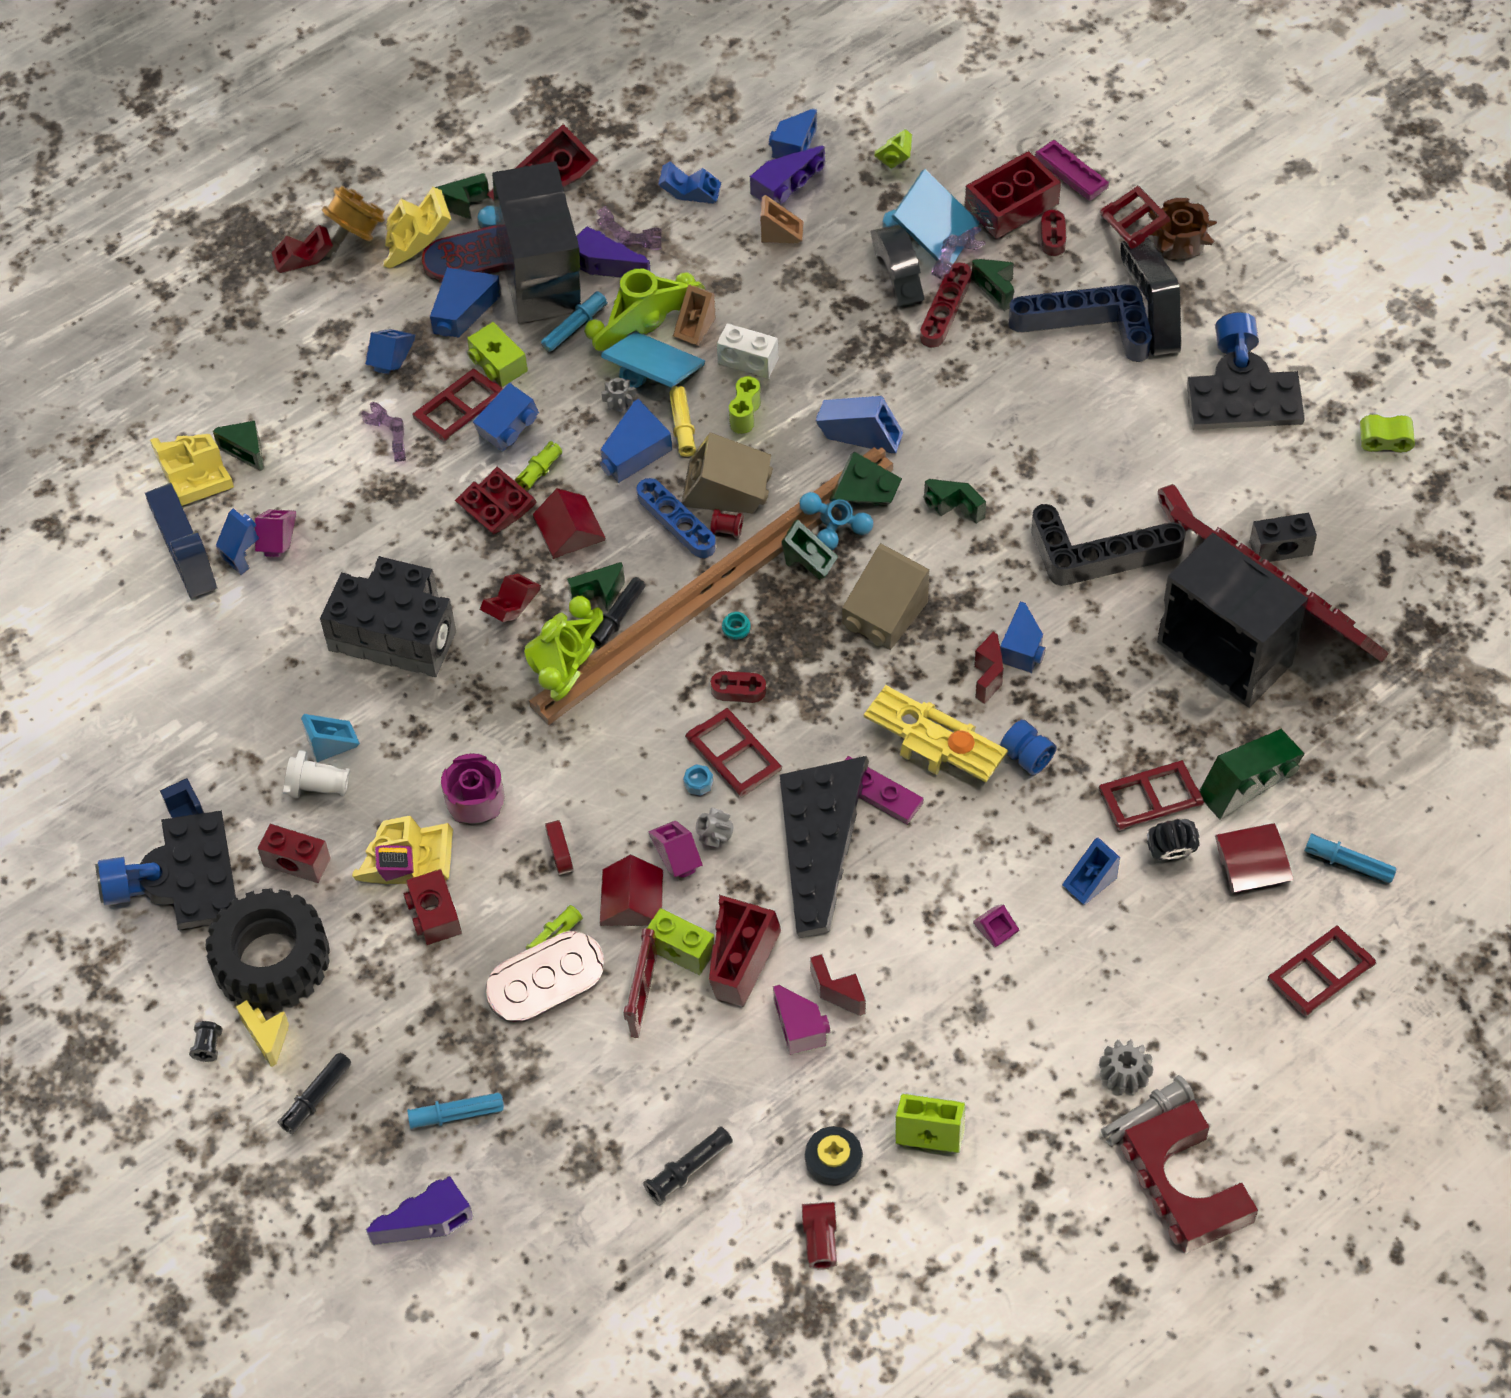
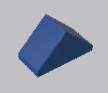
M1095 838L1062 885L1085 905L1117 879L1120 856L1100 838Z

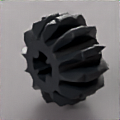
M1186 818L1158 823L1156 826L1151 827L1147 833L1148 849L1151 851L1152 857L1158 860H1171L1188 856L1200 846L1198 829L1193 821Z

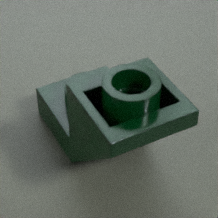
M937 479L925 481L924 501L930 509L934 508L940 516L959 506L961 512L965 516H970L976 524L985 519L986 500L969 483Z

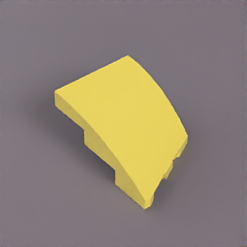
M432 187L419 206L400 199L387 218L385 246L389 247V255L383 261L385 267L390 269L412 258L428 246L451 221L441 190Z
M210 434L177 436L176 440L171 442H160L158 438L150 439L159 464L168 482L172 483L182 506L234 488L232 478L223 466L219 448Z
M411 815L385 820L377 830L375 839L370 842L365 851L367 857L359 870L354 869L352 877L356 881L369 883L407 884L406 880L441 869L444 879L449 880L453 829L449 823L420 828ZM381 845L411 846L414 873L385 881L376 869L375 847Z

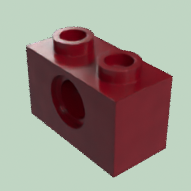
M269 824L257 848L264 867L315 883H319L331 859L325 840L274 824Z
M441 869L406 880L409 892L403 894L408 910L415 909L417 917L412 918L417 936L424 935L426 944L430 945L462 934L459 918ZM429 906H437L433 910H425Z

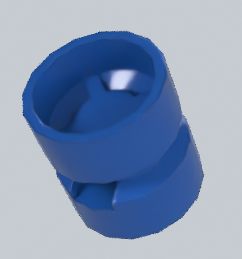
M1020 720L1006 732L1000 746L1008 750L1006 755L1012 760L1019 759L1018 763L1024 770L1031 775H1036L1049 764L1056 752L1057 746L1047 737L1037 736V729L1026 720Z

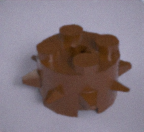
M1173 198L1163 203L1161 209L1168 215L1171 221L1150 235L1153 236L1154 245L1162 253L1163 258L1174 260L1199 256L1203 252L1205 245H1212L1214 243V240L1207 232L1209 227L1217 224V221L1209 220V213L1202 204L1190 203L1189 198ZM1153 211L1148 213V216L1153 221L1158 218Z

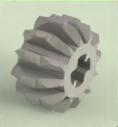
M1132 1039L1127 1042V1045H1123L1117 1040L1114 1048L1107 1046L1104 1049V1056L1099 1060V1066L1102 1068L1100 1077L1102 1080H1108L1107 1086L1109 1089L1118 1086L1119 1092L1122 1095L1125 1089L1129 1088L1135 1094L1138 1092V1086L1145 1088L1148 1085V1077L1153 1075L1154 1068L1150 1065L1152 1063L1151 1054H1144L1145 1047L1143 1044L1135 1048L1133 1047ZM1123 1065L1129 1066V1069L1123 1068Z

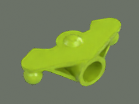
M630 270L620 280V288L607 326L605 327L600 320H590L586 323L584 332L587 338L593 340L592 345L597 351L607 350L635 330L641 334L652 332L663 323L668 313L673 310L680 311L688 285L704 290L705 286L701 282H696L694 276L687 272L680 273L676 276L675 281L657 277L649 270Z
M576 596L569 602V612L572 616L581 618L580 620L567 621L568 617L563 612L558 613L543 625L540 635L525 646L524 652L529 666L539 675L538 680L541 687L551 691V698L554 701H559L565 697L581 674L577 670L578 667L587 660L595 647V642L591 639V635L603 621V611L599 607L591 610V603L583 596Z

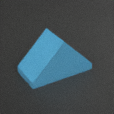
M304 714L301 717L307 740L317 762L354 749L360 744L350 721Z

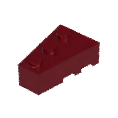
M719 895L718 903L720 907L715 926L716 939L712 950L709 982L716 999L744 1007L782 930L774 910Z

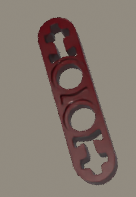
M957 262L948 268L921 326L920 340L924 346L935 348L944 342L971 283L972 270L968 264ZM959 274H962L958 280V283H956L955 277H958ZM955 292L957 297L947 298L944 296V293ZM938 311H945L949 315L945 318H939L934 314ZM934 326L937 327V333H934L933 336H930L934 330Z

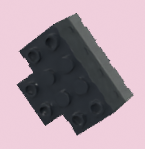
M378 556L374 571L371 572L368 579L354 577L351 574L341 572L320 617L328 651L341 652L348 656L364 660L369 659L376 663L388 666L393 665L400 667V669L416 673L421 672L436 678L456 634L451 601L449 598L438 596L433 569Z

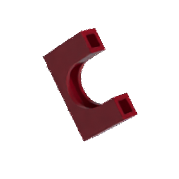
M1194 1100L1126 1129L1123 1143L1121 1144L1125 1158L1128 1162L1133 1161L1138 1170L1137 1178L1143 1189H1149L1154 1198L1152 1203L1159 1217L1164 1216L1169 1225L1168 1232L1173 1243L1176 1246L1180 1244L1185 1254L1255 1223L1258 1213L1255 1203L1242 1182L1212 1196L1195 1198L1180 1193L1168 1181L1164 1170V1165L1168 1159L1185 1149L1207 1140L1210 1126Z

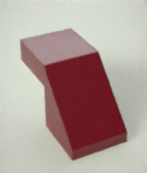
M318 225L304 242L286 236L271 253L277 272L284 273L318 264L331 250L333 245L327 228Z
M519 573L507 575L503 579L497 597L483 599L479 610L502 622L515 620L538 594L541 585Z
M992 632L975 650L974 667L984 673L976 682L975 698L984 704L1003 683L1004 668L999 638L995 632Z
M823 955L810 957V972L819 997L858 1016L865 1015L866 999L856 973L831 980Z

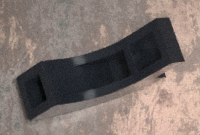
M899 224L871 230L870 233L876 257L881 256L887 266L897 307L925 300L919 273H921L919 263L905 229Z

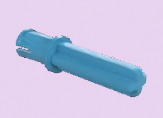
M596 291L585 302L576 305V311L541 341L542 346L548 352H551L583 323H588L592 320V317L608 304L605 296Z
M1311 833L1304 850L1305 852L1329 860V864L1336 862L1387 883L1393 881L1396 867L1340 846V841L1335 843Z
M493 1093L441 1104L435 1101L436 1105L411 1110L407 1109L410 1130L434 1124H439L440 1127L443 1126L442 1123L501 1112L504 1109L501 1093Z

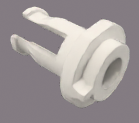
M299 750L297 757L290 756L283 794L299 798L301 790L321 793H339L341 796H345L350 769H338L332 765L307 761V751Z

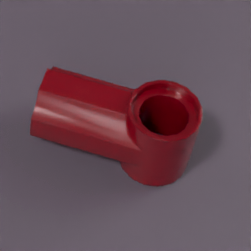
M835 1203L802 1204L803 1232L807 1237L806 1246L809 1268L826 1270L837 1266L834 1233L837 1232Z

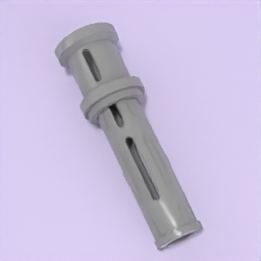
M1177 1075L1174 1077L1173 1083L1160 1091L1158 1089L1152 1091L1149 1100L1106 1127L1101 1128L1104 1138L1109 1136L1107 1142L1110 1146H1114L1124 1138L1126 1129L1170 1111L1185 1101L1190 1102L1194 1100V1093L1187 1081L1182 1076Z

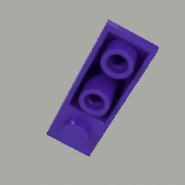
M821 145L767 161L750 175V194L762 201L764 195H767L778 204L787 201L794 191L803 187L808 179L824 168L826 163L825 147Z
M586 226L576 236L580 252V269L590 275L622 278L625 273L633 269H645L651 272L650 260L644 255L637 254L628 249L624 244L606 237L601 231H596Z
M449 1176L444 1180L434 1181L427 1187L425 1192L417 1197L407 1198L399 1205L398 1209L390 1214L381 1215L374 1219L370 1226L366 1228V1232L372 1245L443 1237L471 1221L474 1217L471 1206Z

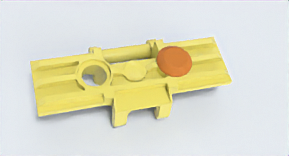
M887 685L884 686L864 713L865 718L904 738L900 756L909 760L912 751L926 757L929 761L928 771L935 775L939 773L940 765L943 761L945 763L949 762L987 782L1008 753V750L975 733L976 727L970 723L966 725L939 711L931 702H923L921 704ZM910 714L917 719V722L906 724L902 721V717Z

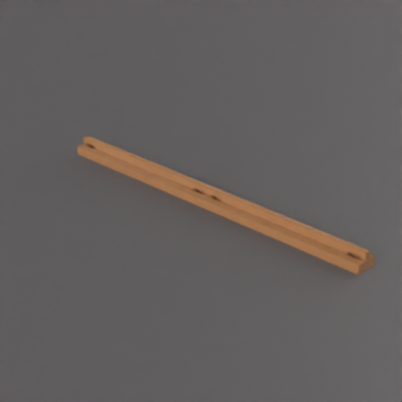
M873 447L863 455V457L872 462H877L879 466L886 470L893 471V463L886 457V451L883 448L877 450ZM843 470L813 492L820 496L822 503L828 504L831 502L829 499ZM797 503L589 656L578 667L577 670L581 674L565 697L545 709V706L552 702L553 699L551 698V691L544 689L529 700L530 707L550 725L783 552L781 541L795 520L798 519L812 531L822 523L821 513L818 512L814 515L805 514L800 509L799 503ZM833 507L831 510V514H835L837 511H839V509L837 507ZM732 569V572H731L730 574H728L726 577L722 578V575H724L725 573H727L729 570ZM709 585L711 586V588H709L703 594H700V592L704 590L706 587H708Z

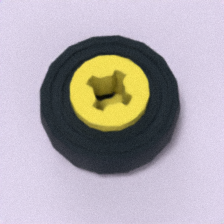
M830 1126L822 1128L814 1133L806 1144L805 1161L807 1169L815 1179L824 1184L838 1185L846 1183L855 1177L861 1168L863 1151L860 1141L852 1132L843 1127Z

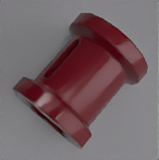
M715 509L711 519V532L714 535L717 532L732 534L734 538L739 539L742 533L744 515L743 513H738L737 515L724 514L719 509Z

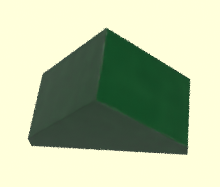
M255 420L216 427L213 430L216 444L220 450L259 471L263 470L264 463L261 443Z

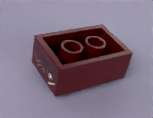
M1027 151L967 184L965 188V208L998 239L1057 206L1060 201L1061 182L1030 151Z

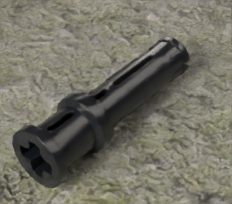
M720 1126L677 1162L671 1161L666 1163L662 1172L652 1180L646 1179L643 1182L649 1196L657 1204H664L665 1198L678 1187L683 1188L686 1186L690 1175L733 1142L730 1134ZM711 1146V1148L707 1152H705L697 1160L693 1161L695 1157H697L705 1149ZM667 1180H669V1182H668L667 1184H665L663 1187H661V1185H662L664 1182H666Z

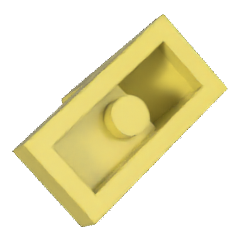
M246 1000L236 1006L240 1019L269 1065L273 1067L278 1062L289 1028L286 1014L281 1012L266 1021L260 1009L256 1008L253 1010Z

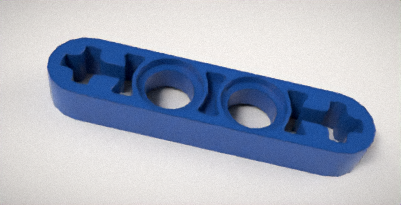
M646 478L638 483L636 488L640 504L693 555L699 558H708L715 553L716 540L714 534L659 481ZM670 505L675 510L665 514L660 511V508ZM683 522H688L693 526L687 531L678 529V525Z

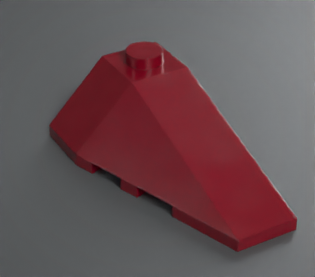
M562 124L515 168L556 161L564 187L581 179L599 160ZM492 189L487 193V195L494 202V194Z

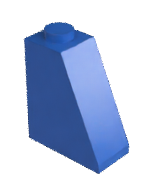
M447 268L430 314L433 334L459 338L500 298L499 275Z
M883 396L823 400L820 411L816 416L817 425L827 439L869 449L873 447L877 450L883 448L887 453L891 454L897 452L903 435L902 428Z
M637 399L601 447L602 461L600 465L607 476L611 475L620 483L671 452V433Z

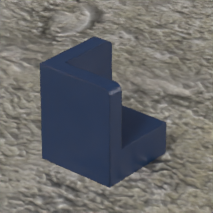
M188 778L159 790L171 818L204 813Z

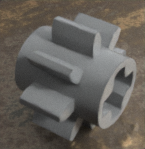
M615 377L609 383H604L605 391L601 392L602 402H607L609 410L613 409L622 412L633 404L636 390L635 387H630L629 379L625 380Z
M710 808L709 814L702 813L696 822V832L700 835L699 841L717 848L720 841L727 842L733 833V823L729 820L730 814L715 808Z

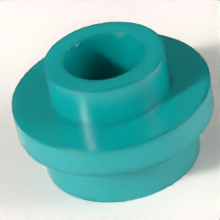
M741 612L729 613L722 622V631L730 639H742L751 630L750 620Z

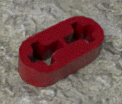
M1053 209L1044 212L1041 218L1042 250L1049 256H1059L1063 254L1066 248L1065 216L1062 212ZM1051 221L1055 222L1056 227H1051ZM1051 238H1056V244H1052Z
M1174 484L1159 488L1158 499L1170 522L1180 524L1185 529V532L1190 530L1170 515L1176 504L1193 515Z
M720 671L715 673L710 681L711 693L717 700L755 703L761 701L766 695V681L763 676L757 673ZM722 683L728 684L726 689H720ZM751 685H757L755 691H749Z
M560 820L545 823L558 875L572 872L573 865Z

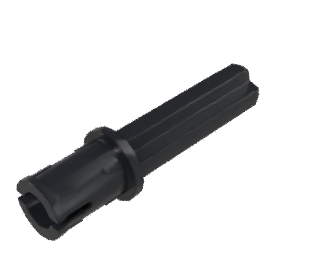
M634 577L608 613L603 614V621L591 635L596 648H602L611 635L620 629V621L646 587L645 582L638 577Z
M336 1054L301 1096L297 1095L294 1098L295 1102L290 1109L278 1120V1124L286 1132L289 1131L293 1135L302 1122L310 1114L313 1115L316 1112L315 1107L351 1065V1060L345 1054Z

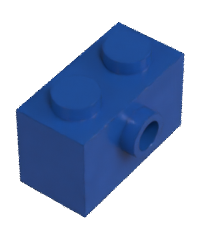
M509 382L477 416L473 424L482 438L504 452L508 446L516 442L519 434L535 421L539 411L531 397Z

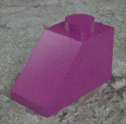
M268 509L255 517V531L259 537L255 542V552H264L266 557H279L281 553L287 551L291 544L296 511Z
M676 820L648 831L667 871L673 876L686 877L696 871L695 868L703 866L692 833Z
M781 985L773 986L774 1004L789 1055L825 1047L826 1034L831 1033L827 1015L821 1016L818 1004Z

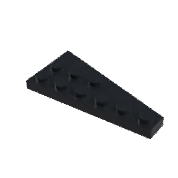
M867 756L780 774L796 933L799 938L830 932L837 901L836 892L839 880H842L843 862L850 846L857 816V802L863 790L864 772L867 771L869 764Z

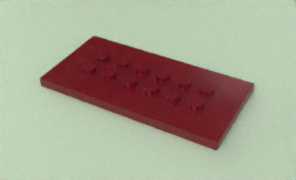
M1177 504L1173 508L1170 515L1205 540L1212 533L1216 534L1308 598L1306 606L1308 612L1380 662H1383L1389 653L1355 628L1354 624L1356 622L1342 611L1335 608L1332 612L1330 610L1332 605L1312 591L1307 595L1308 589L1289 575L1284 579L1285 573L1266 559L1262 563L1259 562L1262 557L1243 543L1236 546L1239 541L1221 528L1217 527L1214 531Z

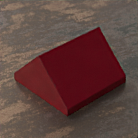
M556 488L533 513V518L553 559L606 541L605 535L585 495Z
M632 854L602 869L600 926H649L658 910L662 908L663 869Z

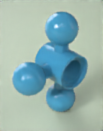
M813 492L805 493L800 498L799 506L802 512L808 515L821 513V520L827 527L821 530L817 537L831 550H834L839 542L836 533L837 527L848 523L858 535H866L873 529L872 517L867 513L852 515V507L845 500L838 499L824 504L820 496ZM833 507H837L841 511L842 517L840 521L832 517L831 510Z

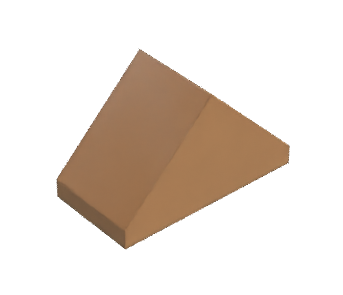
M764 195L762 197L760 216L761 242L800 243L803 237V220L767 195Z
M688 285L673 337L695 345L700 344L716 319L714 293Z

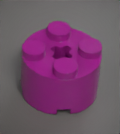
M464 754L455 758L453 764L442 772L441 787L445 804L455 821L459 823H481L498 817L504 803L505 793L501 772L495 762L492 763L487 760L486 756L481 754Z

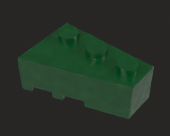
M1281 728L1218 755L1199 792L1204 803L1221 820L1283 779L1295 775L1300 768L1299 763L1305 753Z

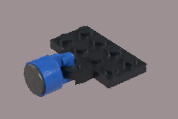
M1232 312L1222 316L1215 324L1218 349L1227 355L1220 359L1214 375L1191 376L1187 378L1192 429L1304 424L1305 416L1298 371L1270 373L1267 363L1259 355L1250 352L1259 343L1257 323L1254 316L1245 312Z
M222 810L161 819L165 845L150 851L144 856L140 864L126 865L124 857L98 860V864H95L100 901L104 903V906L131 902L130 896L146 894L153 903L161 905L174 903L178 930L211 925L213 921L218 922L216 915L222 908L227 910L230 907L229 902L236 898Z

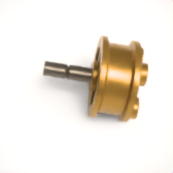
M344 186L340 188L335 187L333 190L335 196L328 207L323 206L321 209L325 215L340 225L332 238L333 240H331L333 247L325 256L330 257L332 252H337L348 232L371 242L373 240L371 234L378 222L383 223L385 220L383 216L385 211L373 203L369 204L364 201V196L354 189L350 188L349 190Z

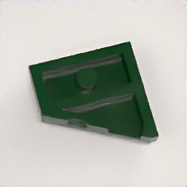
M854 451L850 454L829 500L833 502L842 499L858 504L870 502L877 505H888L892 502L902 478Z

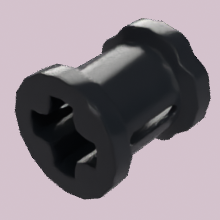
M210 1021L195 1023L194 1032L196 1036L194 1046L189 1051L190 1057L203 1062L215 1061L218 1057L216 1050L217 1040L222 1034V1027Z

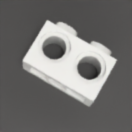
M727 323L717 342L718 364L769 379L778 360V338Z

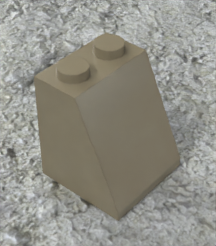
M710 432L689 460L681 503L688 508L719 509L720 511L753 514L759 505L765 504L768 498L769 490L766 489V484L773 471V467L770 466L771 454Z
M880 543L842 607V624L850 631L858 632L869 638L875 645L884 646L891 650L928 603L930 569Z

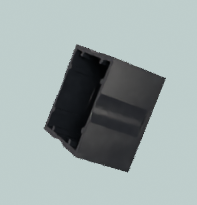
M557 162L492 172L496 238L518 323L574 313L576 305L581 304L580 252Z
M1212 533L1168 575L1164 596L1165 611L1160 620L1157 643L1189 666L1203 673L1218 687L1250 708L1293 665L1308 598L1228 542Z

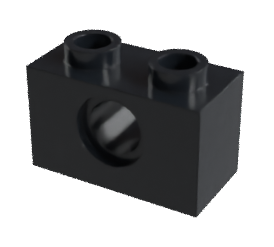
M1308 512L1253 521L1249 542L1252 550L1262 557L1259 562L1262 563L1264 559L1274 562L1313 555L1317 534Z

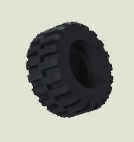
M270 888L262 889V893L255 894L254 891L245 893V898L241 900L235 898L229 902L230 907L227 910L222 908L216 915L218 922L213 921L209 927L208 933L210 936L206 939L205 948L208 953L206 957L219 989L223 990L224 995L230 1001L236 1000L238 1005L247 1000L250 1006H253L254 1009L259 1008L261 1012H265L266 1008H272L273 1012L283 1010L282 1006L290 1004L292 1007L300 1003L299 998L302 996L308 998L314 992L313 985L321 984L325 977L323 971H326L329 966L328 954L330 953V948L321 918L318 917L317 911L312 904H307L306 900L300 895H294L292 898L290 891L280 889L278 893H274L273 889ZM277 933L290 936L296 940L288 956L274 965L255 967L241 961L242 954L247 946L261 936Z

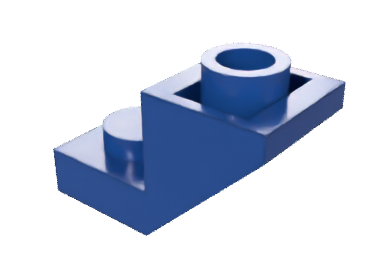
M668 162L663 165L658 185L677 200L714 204L717 202L722 182L704 168L688 176L673 163Z
M233 508L227 515L216 547L223 560L240 575H243L250 568L245 560L247 556L245 551L259 537L254 529L256 524L252 518L246 513L241 515Z

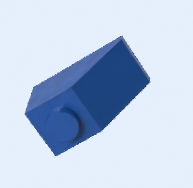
M810 109L779 121L776 131H772L769 137L768 145L772 147V158L777 159L809 148L817 129L816 109Z
M394 329L371 332L365 364L374 366V371L386 374H389L391 370L400 369L415 340V334Z
M1020 601L1000 645L1003 664L1032 673L1036 663H1042L1046 647L1042 646L1043 633L1028 606Z

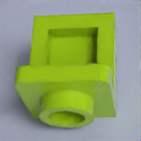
M904 129L887 140L885 145L875 150L874 156L893 169L910 158L912 134Z

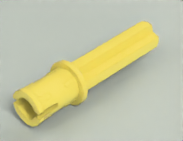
M675 385L669 392L675 424L673 434L677 438L680 455L690 457L696 452L693 437L695 428L691 424L685 388Z

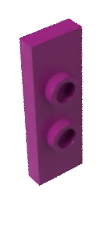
M1054 139L1035 152V157L1047 169L1089 202L1109 187V182Z
M847 756V758H846L845 760H849V759H853V758H851L850 756ZM869 767L864 772L863 790L859 798L908 825L923 805L924 798Z

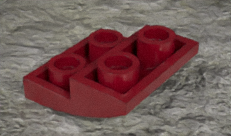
M496 467L480 484L473 481L455 499L459 506L493 535L513 524L537 503L531 494L499 467Z
M1275 823L1215 835L1221 864L1225 865L1231 893L1294 880L1288 857Z

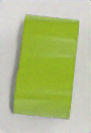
M745 376L736 382V397L729 404L730 428L738 434H745L753 429L754 412L761 405L760 383L754 377Z
M1373 414L1367 415L1360 420L1361 447L1366 451L1392 450L1402 453L1410 451L1415 446L1413 420L1409 416L1398 415L1387 418Z

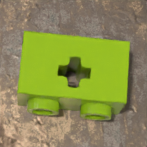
M494 322L467 337L469 347L467 354L474 364H479L486 376L491 381L495 380L501 387H504L528 371L526 354Z
M660 908L647 927L655 931L657 955L700 976L712 958L713 945H715L714 934Z
M901 1094L896 1112L895 1144L959 1153L965 1131V1102Z

